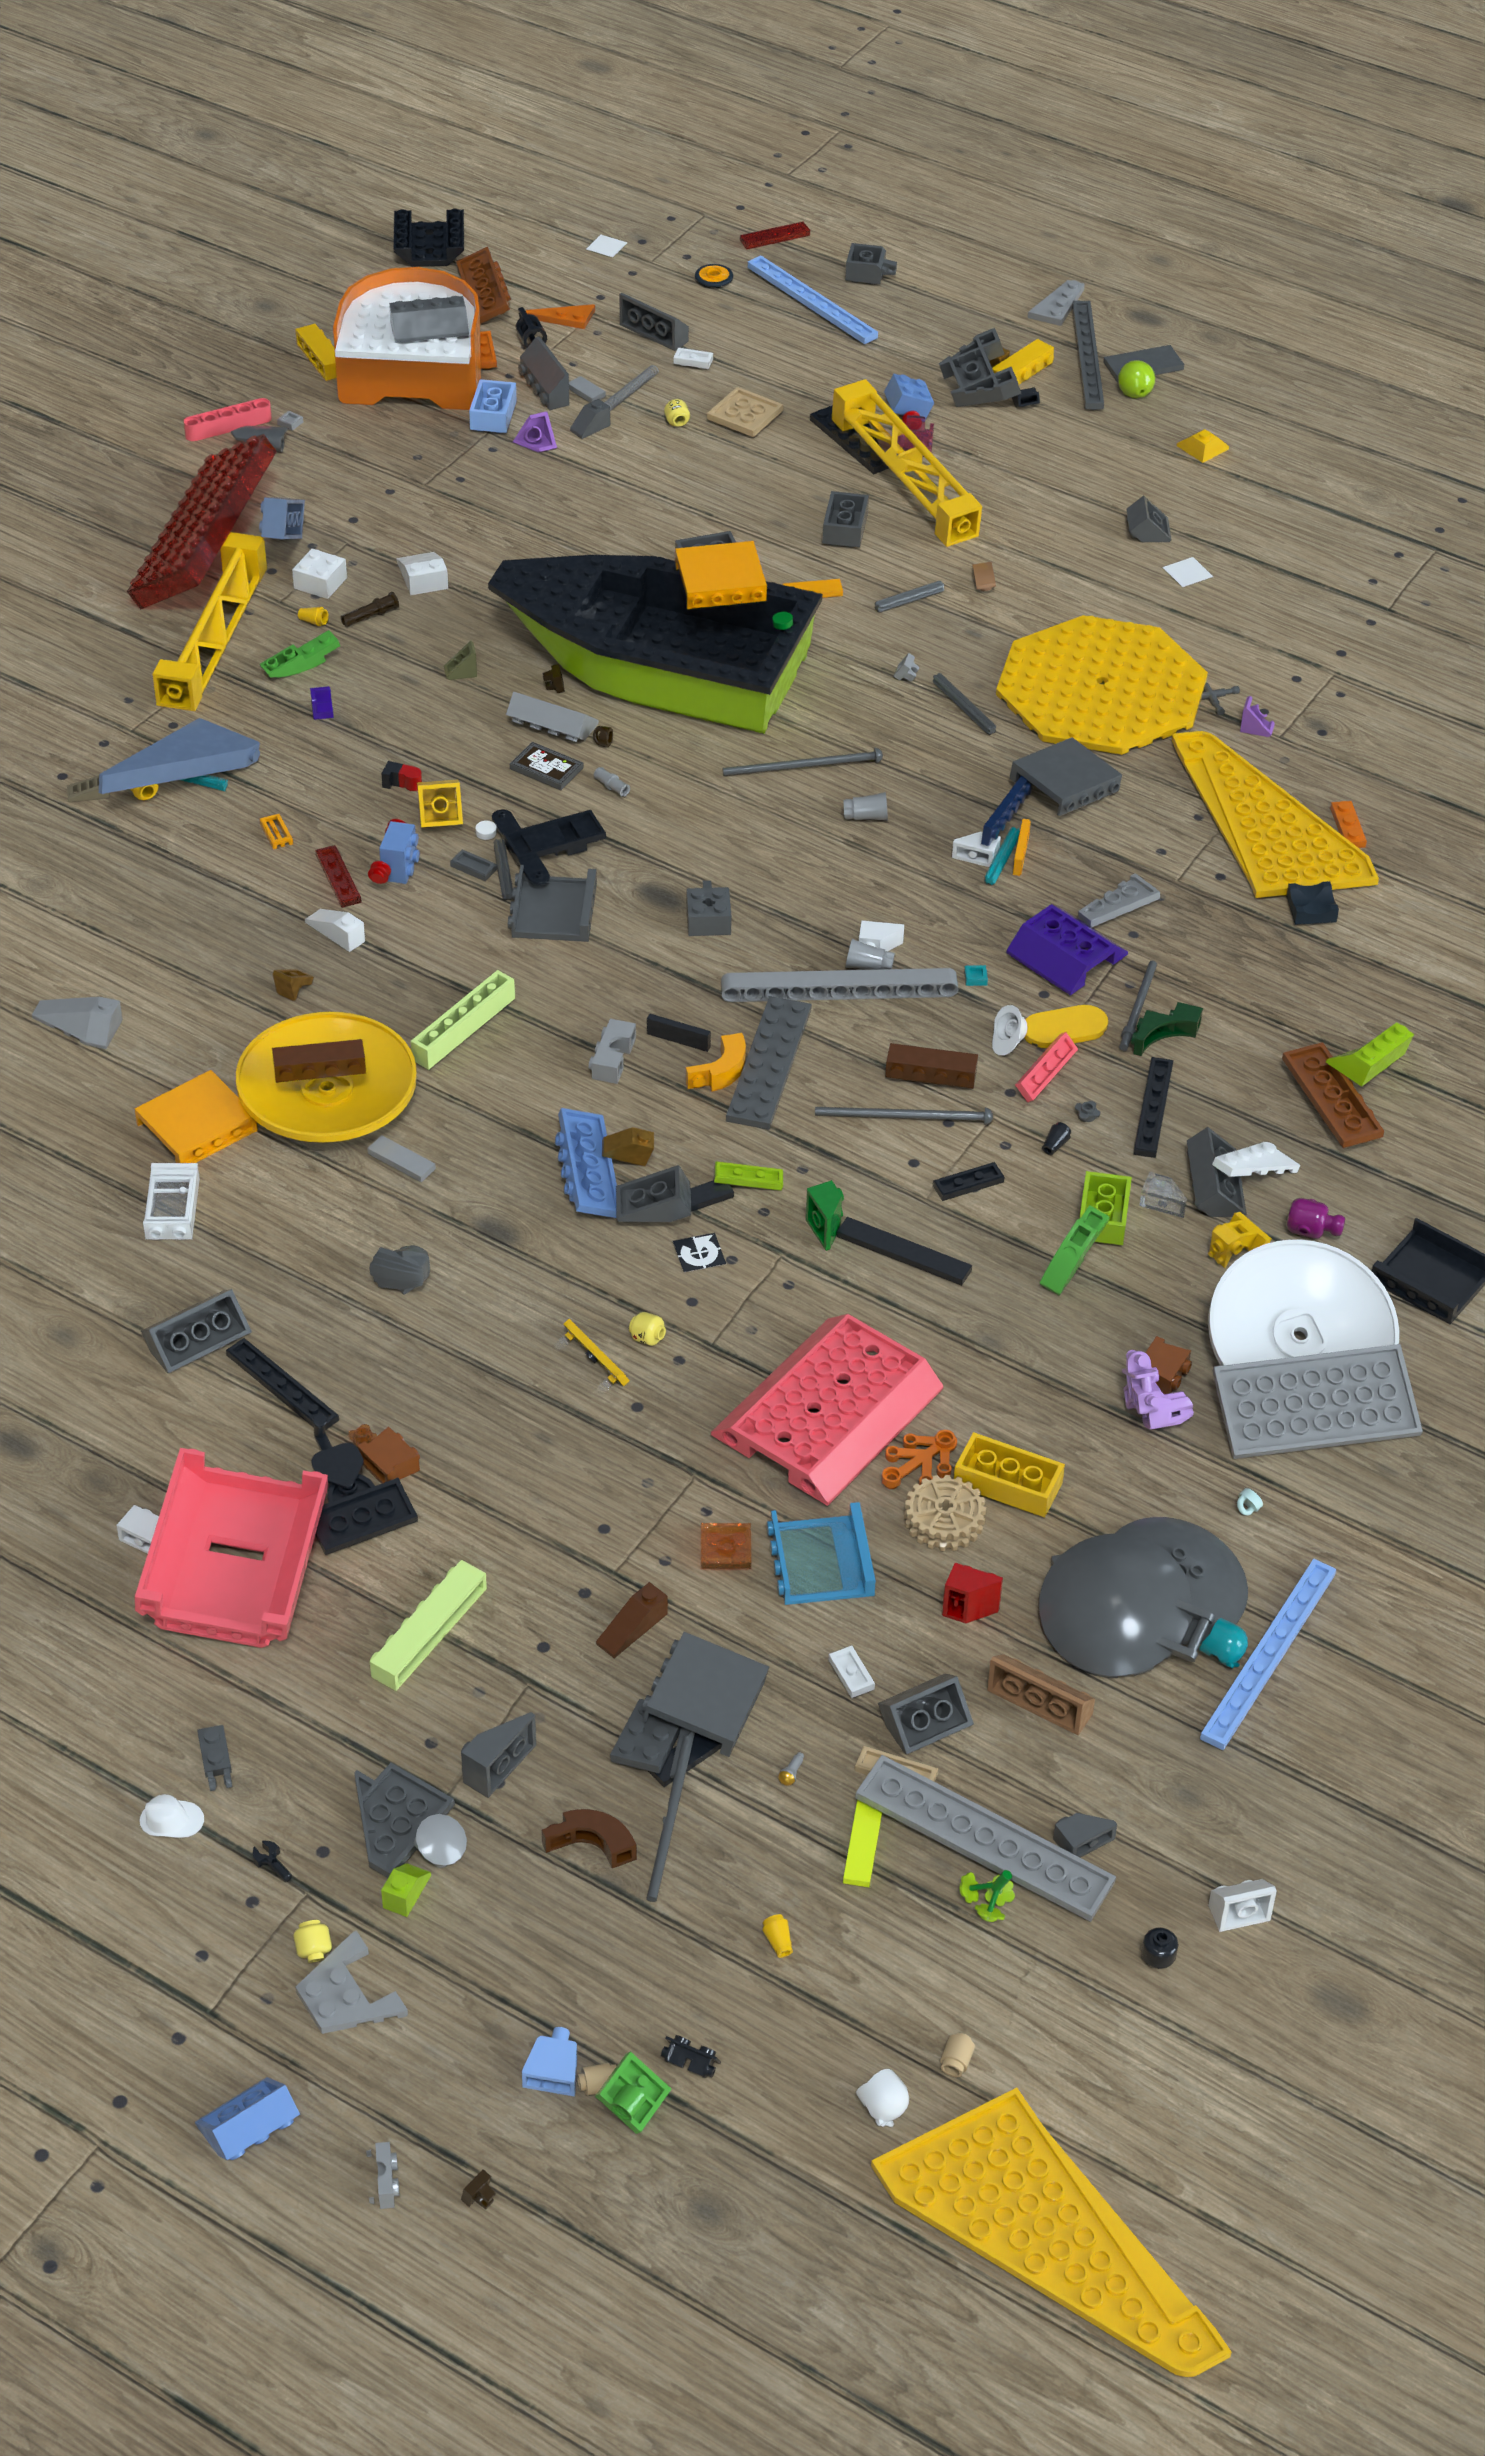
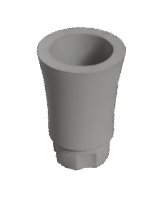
M886 792L843 800L845 819L888 821Z
M852 939L846 968L864 970L892 969L895 953Z

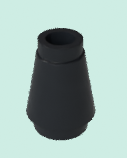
M1062 1122L1052 1125L1042 1150L1048 1155H1053L1071 1138V1129Z

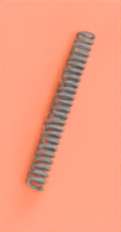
M651 365L604 403L610 406V411L658 374V368Z

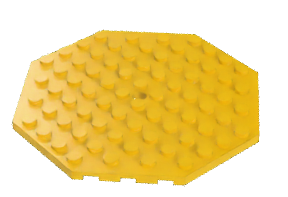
M1082 615L1014 640L996 688V696L999 699H1004L1007 702V707L1015 715L1019 714L1022 717V722L1030 730L1034 729L1042 742L1057 744L1073 737L1087 749L1123 755L1135 746L1141 748L1153 743V740L1161 737L1164 739L1172 736V734L1182 728L1186 730L1193 728L1208 672L1160 627Z

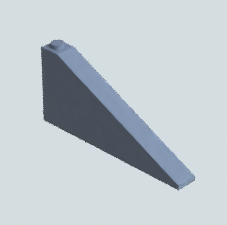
M198 718L100 773L99 793L105 794L245 768L258 761L260 742Z

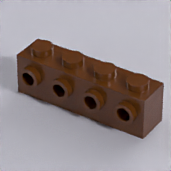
M362 1039L272 1048L276 1083L366 1074Z
M890 1043L885 1077L974 1089L978 1054Z

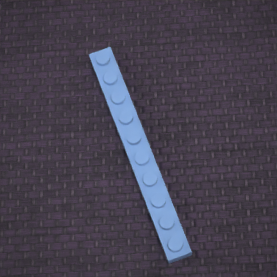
M763 256L748 261V268L861 343L866 344L878 338V331Z
M1316 1559L1312 1560L1203 1729L1200 1740L1224 1751L1334 1578L1335 1568Z

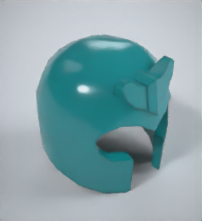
M1220 1618L1214 1624L1210 1635L1202 1642L1199 1650L1208 1656H1217L1219 1658L1218 1662L1227 1667H1239L1240 1664L1237 1661L1243 1657L1247 1650L1248 1637L1241 1627Z

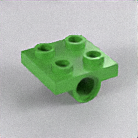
M630 2051L625 2054L595 2097L633 2132L638 2134L644 2129L671 2091V2088Z

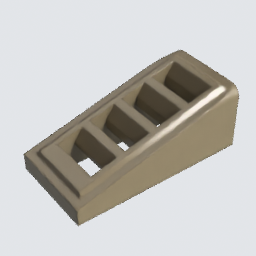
M99 775L67 785L68 802L110 798L109 793H99Z

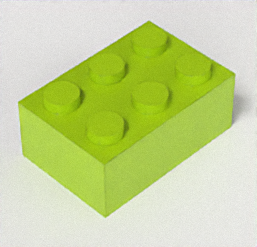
M1086 1171L1080 1218L1089 1205L1109 1216L1108 1223L1095 1242L1123 1245L1132 1177Z

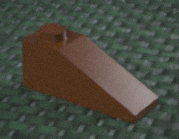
M648 1582L631 1596L597 1639L596 1645L615 1659L668 1614V1596Z

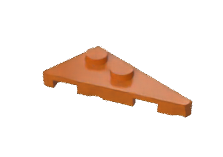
M595 305L526 310V313L535 315L542 322L585 329L595 312Z

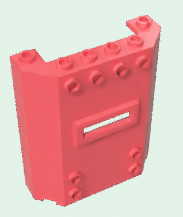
M180 1448L135 1594V1611L142 1616L148 1614L155 1619L154 1625L162 1630L259 1648L268 1646L269 1642L274 1639L278 1641L287 1639L328 1489V1475L317 1471L309 1472L303 1470L302 1484H297L293 1481L275 1480L267 1476L259 1477L248 1475L245 1472H232L218 1467H205V1452L196 1449ZM211 1543L264 1552L262 1560L213 1552L209 1551Z

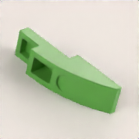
M328 630L299 648H296L294 644L260 663V667L269 677H285L299 674L326 662L324 655L340 647V643Z
M1089 1205L1080 1220L1077 1219L1046 1269L1040 1285L1060 1296L1084 1261L1086 1253L1108 1223V1215Z

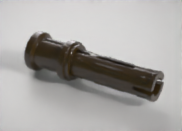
M389 592L387 596L380 599L375 598L372 603L341 615L342 624L348 627L376 614L383 615L387 610L399 608L398 598L394 592Z

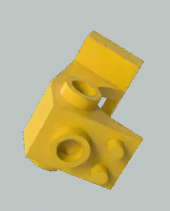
M1236 1212L1229 1223L1219 1224L1213 1229L1208 1255L1226 1268L1233 1254H1239L1243 1248L1251 1251L1270 1243L1272 1238L1244 1214Z

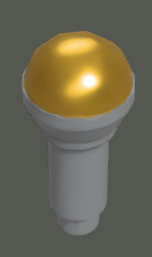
M798 1752L794 1755L789 1765L779 1772L778 1778L781 1784L790 1786L795 1783L797 1770L803 1762V1753Z

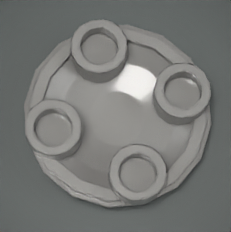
M436 1814L427 1817L420 1823L413 1843L426 1860L438 1868H444L461 1859L466 1850L467 1838L464 1829L457 1820L448 1815Z

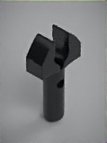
M262 1841V1846L269 1853V1856L259 1853L257 1848L253 1847V1861L258 1868L263 1865H269L284 1882L291 1880L292 1874L276 1858L280 1854V1848L275 1842Z

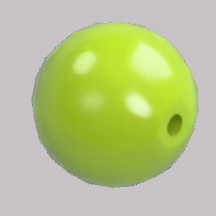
M1130 361L1120 370L1118 375L1119 388L1128 397L1143 398L1152 391L1155 385V373L1151 366L1144 361Z

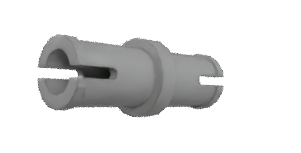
M598 767L595 770L594 778L602 782L607 789L614 790L620 796H626L629 793L630 786L621 781L616 774L609 773L603 767Z

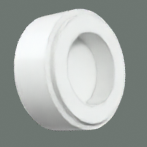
M481 821L476 825V836L480 839L489 840L497 834L496 825L492 821Z

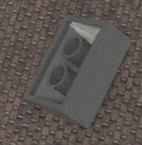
M942 1674L878 1703L886 1728L904 1754H909L974 1725L958 1677L955 1675Z

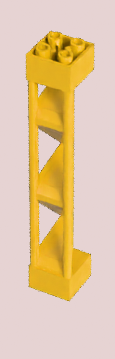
M226 532L220 544L223 573L177 661L160 659L153 672L156 706L196 711L202 699V694L258 583L261 582L267 570L264 537ZM222 601L239 603L226 629ZM198 646L216 649L203 676Z

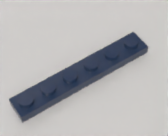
M1023 776L1019 778L985 823L981 840L982 845L989 846L994 839L998 838L999 832L1004 830L1007 821H1011L1013 813H1017L1019 805L1024 803L1027 795H1030L1032 783Z

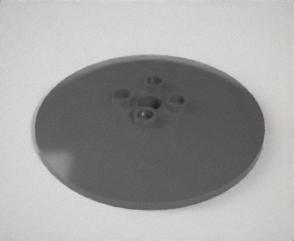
M1169 1517L1139 1519L1123 1526L1116 1532L1118 1534L1135 1535L1152 1541L1165 1549L1178 1562L1190 1585L1192 1605L1215 1615L1212 1624L1208 1625L1200 1644L1210 1635L1218 1619L1222 1618L1234 1624L1239 1622L1248 1600L1247 1579L1237 1557L1218 1537L1198 1525ZM1193 1618L1182 1644H1189L1199 1620Z

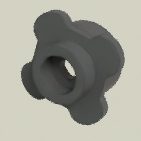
M1094 1101L1084 1102L1083 1104L1077 1103L1075 1105L1078 1117L1083 1122H1092L1100 1116L1101 1112L1097 1110Z

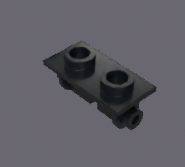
M675 2035L674 2039L666 2036L665 2039L670 2045L669 2047L664 2046L661 2052V2057L665 2058V2062L684 2068L687 2059H689L691 2062L687 2069L688 2071L703 2078H707V2076L712 2078L714 2076L716 2067L713 2066V2063L721 2064V2061L715 2057L716 2051L702 2045L700 2049L689 2046L690 2040Z

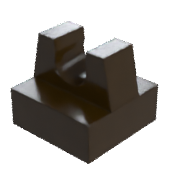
M559 664L552 665L551 670L542 673L543 680L547 681L545 682L546 690H556L557 693L565 692Z
M482 2169L463 2189L461 2200L468 2207L476 2202L486 2210L494 2202L493 2197L496 2195L489 2186L492 2176Z

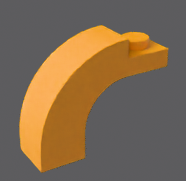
M743 1033L721 1036L722 1056L717 1061L686 1067L687 1088L710 1086L711 1092L733 1084L741 1076L745 1064L746 1043Z

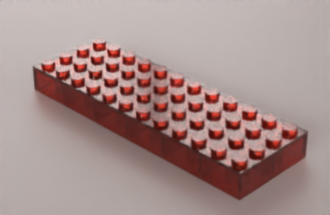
M264 434L257 437L254 435L246 442H238L232 448H224L218 454H210L204 459V464L198 469V474L191 481V486L184 492L185 496L178 502L179 506L171 514V519L164 525L165 529L158 535L157 542L151 547L150 554L145 557V562L137 570L136 577L130 582L131 585L127 593L140 610L200 585L277 452Z

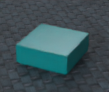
M986 965L964 966L966 986L988 985Z

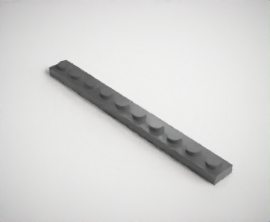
M1073 301L1072 309L1085 409H1104L1091 301Z

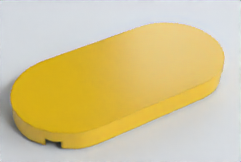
M1077 1005L1035 1013L1025 1019L1028 1029L1024 1039L1030 1044H1037V1047L1048 1048L1064 1032L1069 1035L1074 1043L1095 1040L1104 1035V1032L1107 1030L1108 1017L1104 1011L1092 1005Z

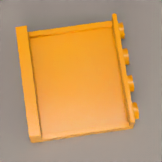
M754 541L675 548L676 569L680 570L687 596V609L766 601L767 584Z
M212 1070L135 1108L137 1125L145 1124L175 1155L176 1163H197L258 1131L257 1122L245 1111L239 1097Z

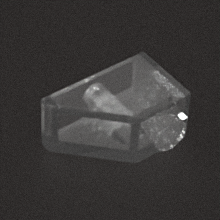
M1149 1172L1141 1191L1140 1206L1184 1218L1187 1199L1171 1177Z

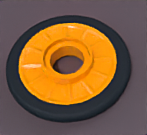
M707 264L697 269L695 279L704 286L721 287L732 281L733 272L724 265Z

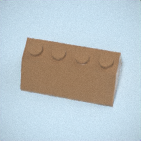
M1005 1654L992 1657L987 1691L1079 1736L1093 1715L1095 1698L1068 1686L1063 1681L1044 1674L1038 1669H1033L1023 1664L1018 1659L1011 1658Z

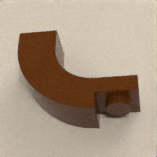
M591 1809L563 1812L562 1823L551 1824L547 1828L542 1829V1845L546 1853L570 1844L582 1842L600 1848L607 1857L611 1868L637 1860V1845L630 1831L618 1819L601 1811Z

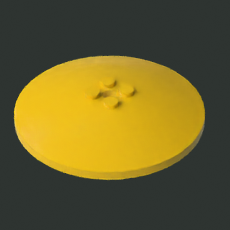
M344 1012L309 1013L286 1019L269 1027L249 1043L240 1056L236 1068L237 1094L242 1106L251 1118L276 1134L307 1142L344 1141L380 1129L395 1119L405 1109L413 1096L417 1080L416 1063L413 1053L399 1034L376 1020ZM362 1039L366 1074L278 1083L275 1081L272 1048Z

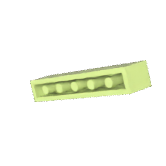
M497 970L412 1039L411 1051L415 1062L429 1070L515 999L514 979Z

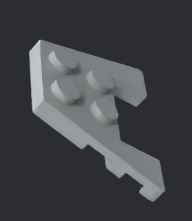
M357 1930L352 1932L295 1987L297 1995L322 2034L357 2027L358 2023L368 2021L378 2023L383 2022L384 2018L398 2016V2018L408 2016V2010L396 1991L370 2004L346 1968L347 1965L369 1954L368 1947Z

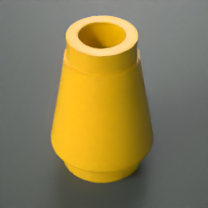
M323 607L300 608L298 611L299 620L317 626L325 625L328 621V611Z
M781 1914L766 1918L763 1921L764 1927L762 1929L766 1938L779 1958L789 1956L793 1953L788 1920L784 1919Z

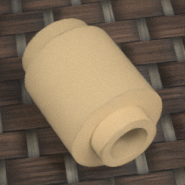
M957 2033L949 2036L940 2059L942 2064L941 2070L945 2074L952 2077H961L962 2073L966 2072L975 2049V2044L968 2035Z
M604 2063L582 2067L581 2074H577L579 2090L584 2091L586 2096L597 2094L617 2067L616 2064Z

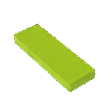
M715 1161L714 1183L782 1191L783 1169Z

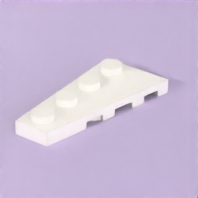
M1270 1142L1259 1143L1217 1156L1212 1164L1229 1177L1249 1176L1252 1172L1266 1175L1271 1170H1274L1276 1174H1283L1285 1170L1297 1173L1300 1164L1277 1150L1276 1146Z

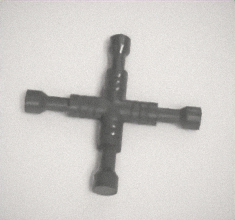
M1206 682L1201 700L1209 699L1212 706H1215L1216 713L1223 715L1225 710L1219 705L1220 702L1217 697H1223L1231 693L1239 694L1240 688L1239 686H1233L1230 689L1212 690L1209 683Z

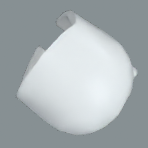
M883 2069L876 2073L856 2091L858 2098L867 2107L877 2125L882 2127L885 2125L892 2127L894 2125L892 2120L900 2117L909 2104L907 2087L894 2071L890 2069Z

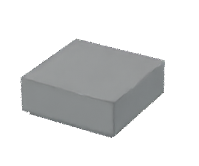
M287 411L277 419V425L289 428L291 431L303 423V417L291 411Z

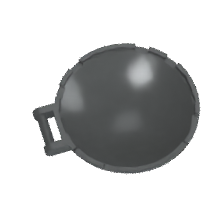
M1129 1534L1098 1535L1083 1540L1069 1548L1055 1561L1048 1571L1042 1584L1039 1598V1614L1044 1633L1059 1656L1073 1667L1085 1673L1105 1678H1118V1676L1132 1674L1136 1676L1154 1669L1155 1665L1162 1662L1165 1658L1168 1659L1171 1655L1195 1662L1198 1656L1197 1649L1206 1629L1215 1618L1213 1613L1192 1605V1594L1187 1577L1171 1554L1152 1541ZM1193 1618L1199 1620L1188 1646H1183L1182 1642Z

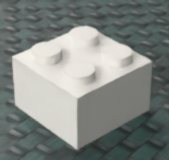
M311 549L292 569L294 589L328 599L347 579L346 559Z

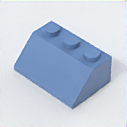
M266 2077L195 2121V2124L218 2156L226 2160H234L245 2153L244 2149L252 2144L257 2145L266 2141L270 2137L269 2134L271 2132L290 2126L294 2122L293 2119L300 2115L286 2085Z

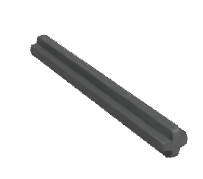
M941 673L933 676V683L987 734L991 735L996 732V725Z

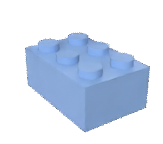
M479 380L469 410L470 430L507 433L517 402L516 383Z

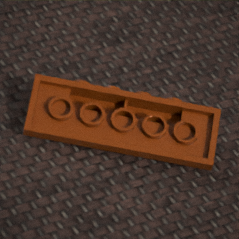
M488 246L456 261L461 278L477 293L480 324L510 310L508 301L511 300V297L507 291L505 279L498 262L493 261Z
M1323 1042L1283 1053L1282 1060L1342 1148L1384 1136V1129L1374 1117L1373 1111L1365 1104L1362 1095L1354 1088L1353 1082L1326 1063V1060L1333 1056Z

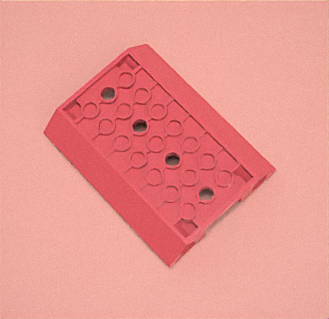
M845 1314L828 1318L713 1429L711 1435L748 1458L756 1451H759L789 1470L788 1482L828 1506L943 1390V1384L925 1358L855 1317ZM873 1351L876 1352V1353H878V1354H876V1355H868V1354H867V1352H873ZM847 1380L848 1383L840 1384L837 1381ZM815 1408L820 1410L817 1413H811L808 1411L809 1409ZM788 1438L790 1441L781 1442L778 1439Z

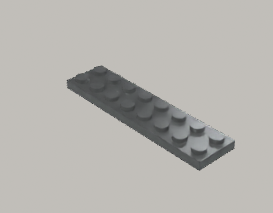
M769 996L727 1111L726 1122L770 1130L809 1019L812 1004Z

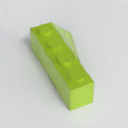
M1396 1022L1362 1047L1328 1058L1326 1063L1362 1087L1406 1053L1414 1034L1405 1026Z

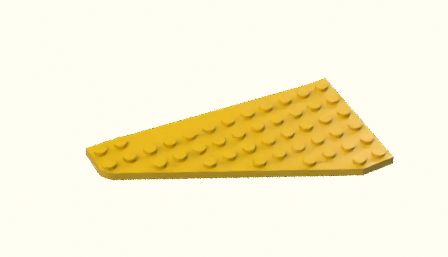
M1205 731L1172 734V742L1181 762L1250 883L1255 898L1287 895L1288 884L1291 883L1312 886L1330 881L1332 890L1378 885V875L1367 854L1215 735Z
M1018 2088L871 2160L872 2169L894 2203L1171 2373L1182 2377H1194L1231 2357V2350L1216 2328L1201 2310L1189 2301L1045 2129Z

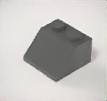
M1144 495L1126 508L1127 521L1129 523L1128 531L1133 538H1138L1141 542H1170L1172 540L1168 517Z

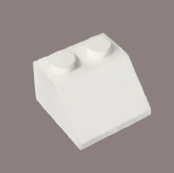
M1260 1879L1255 1881L1246 1880L1241 1884L1220 1886L1211 1890L1208 1906L1219 1932L1270 1921L1277 1892L1275 1886Z

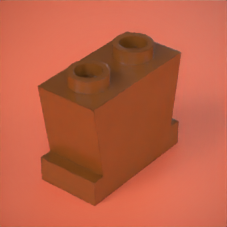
M1156 1336L1145 1353L1150 1357L1151 1367H1156L1158 1370L1159 1381L1155 1383L1163 1394H1169L1179 1388L1183 1374L1187 1375L1192 1366V1361H1190L1191 1350L1166 1344L1165 1339Z
M389 1426L370 1443L364 1441L357 1446L364 1460L363 1466L381 1484L395 1478L400 1480L420 1471V1455L414 1447H410L404 1441L401 1434L395 1433Z

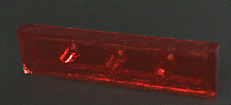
M803 221L740 235V242L746 249H752L810 236V229Z
M336 845L315 850L316 857L341 908L362 903L361 896Z

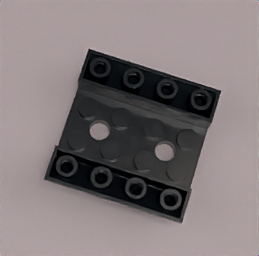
M454 208L446 210V222L419 221L416 223H412V210L401 209L394 211V253L412 267L448 266L464 251V209Z

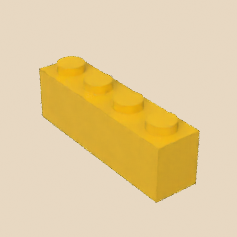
M316 324L295 329L298 347L324 380L328 381L337 378L335 348L331 340L327 339L324 335L323 330H320Z
M1036 339L992 368L993 372L997 373L1012 367L1018 384H1021L1053 363L1054 347Z

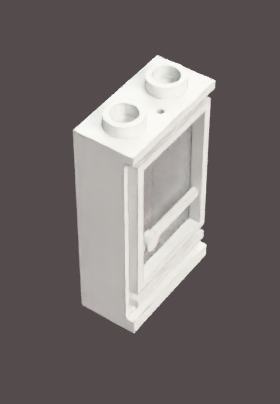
M151 1163L150 1183L145 1219L143 1221L145 1239H192L200 1181L198 1163Z

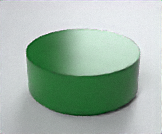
M779 612L773 616V626L779 630L788 629L793 625V616L788 612Z

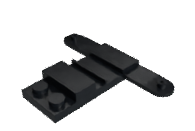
M501 809L492 813V821L504 839L507 849L518 866L524 865L526 877L535 885L545 884L550 880V874L539 857L553 853L558 856V852L563 850L570 856L587 851V844L606 839V832L591 809L525 828L519 826L513 814L508 810Z

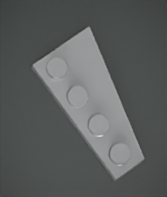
M1067 280L1028 312V318L1062 326L1072 310L1073 301H1077L1084 291L1085 284L1076 280Z
M1134 873L1130 876L1128 882L1122 881L1118 884L1116 890L1113 892L1107 891L1104 894V898L1101 900L1096 899L1079 910L1078 918L1092 928L1160 899V891Z

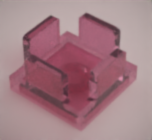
M908 415L906 426L932 453L934 423H930V429H925V417ZM904 434L898 436L897 443L904 451L915 447Z

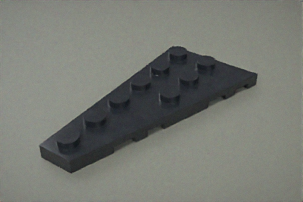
M833 405L810 414L811 422L873 475L889 469L854 428L842 431L832 420ZM869 423L863 425V426L868 427V428L871 429ZM871 436V437L877 442V444L880 446V444H879L877 438Z

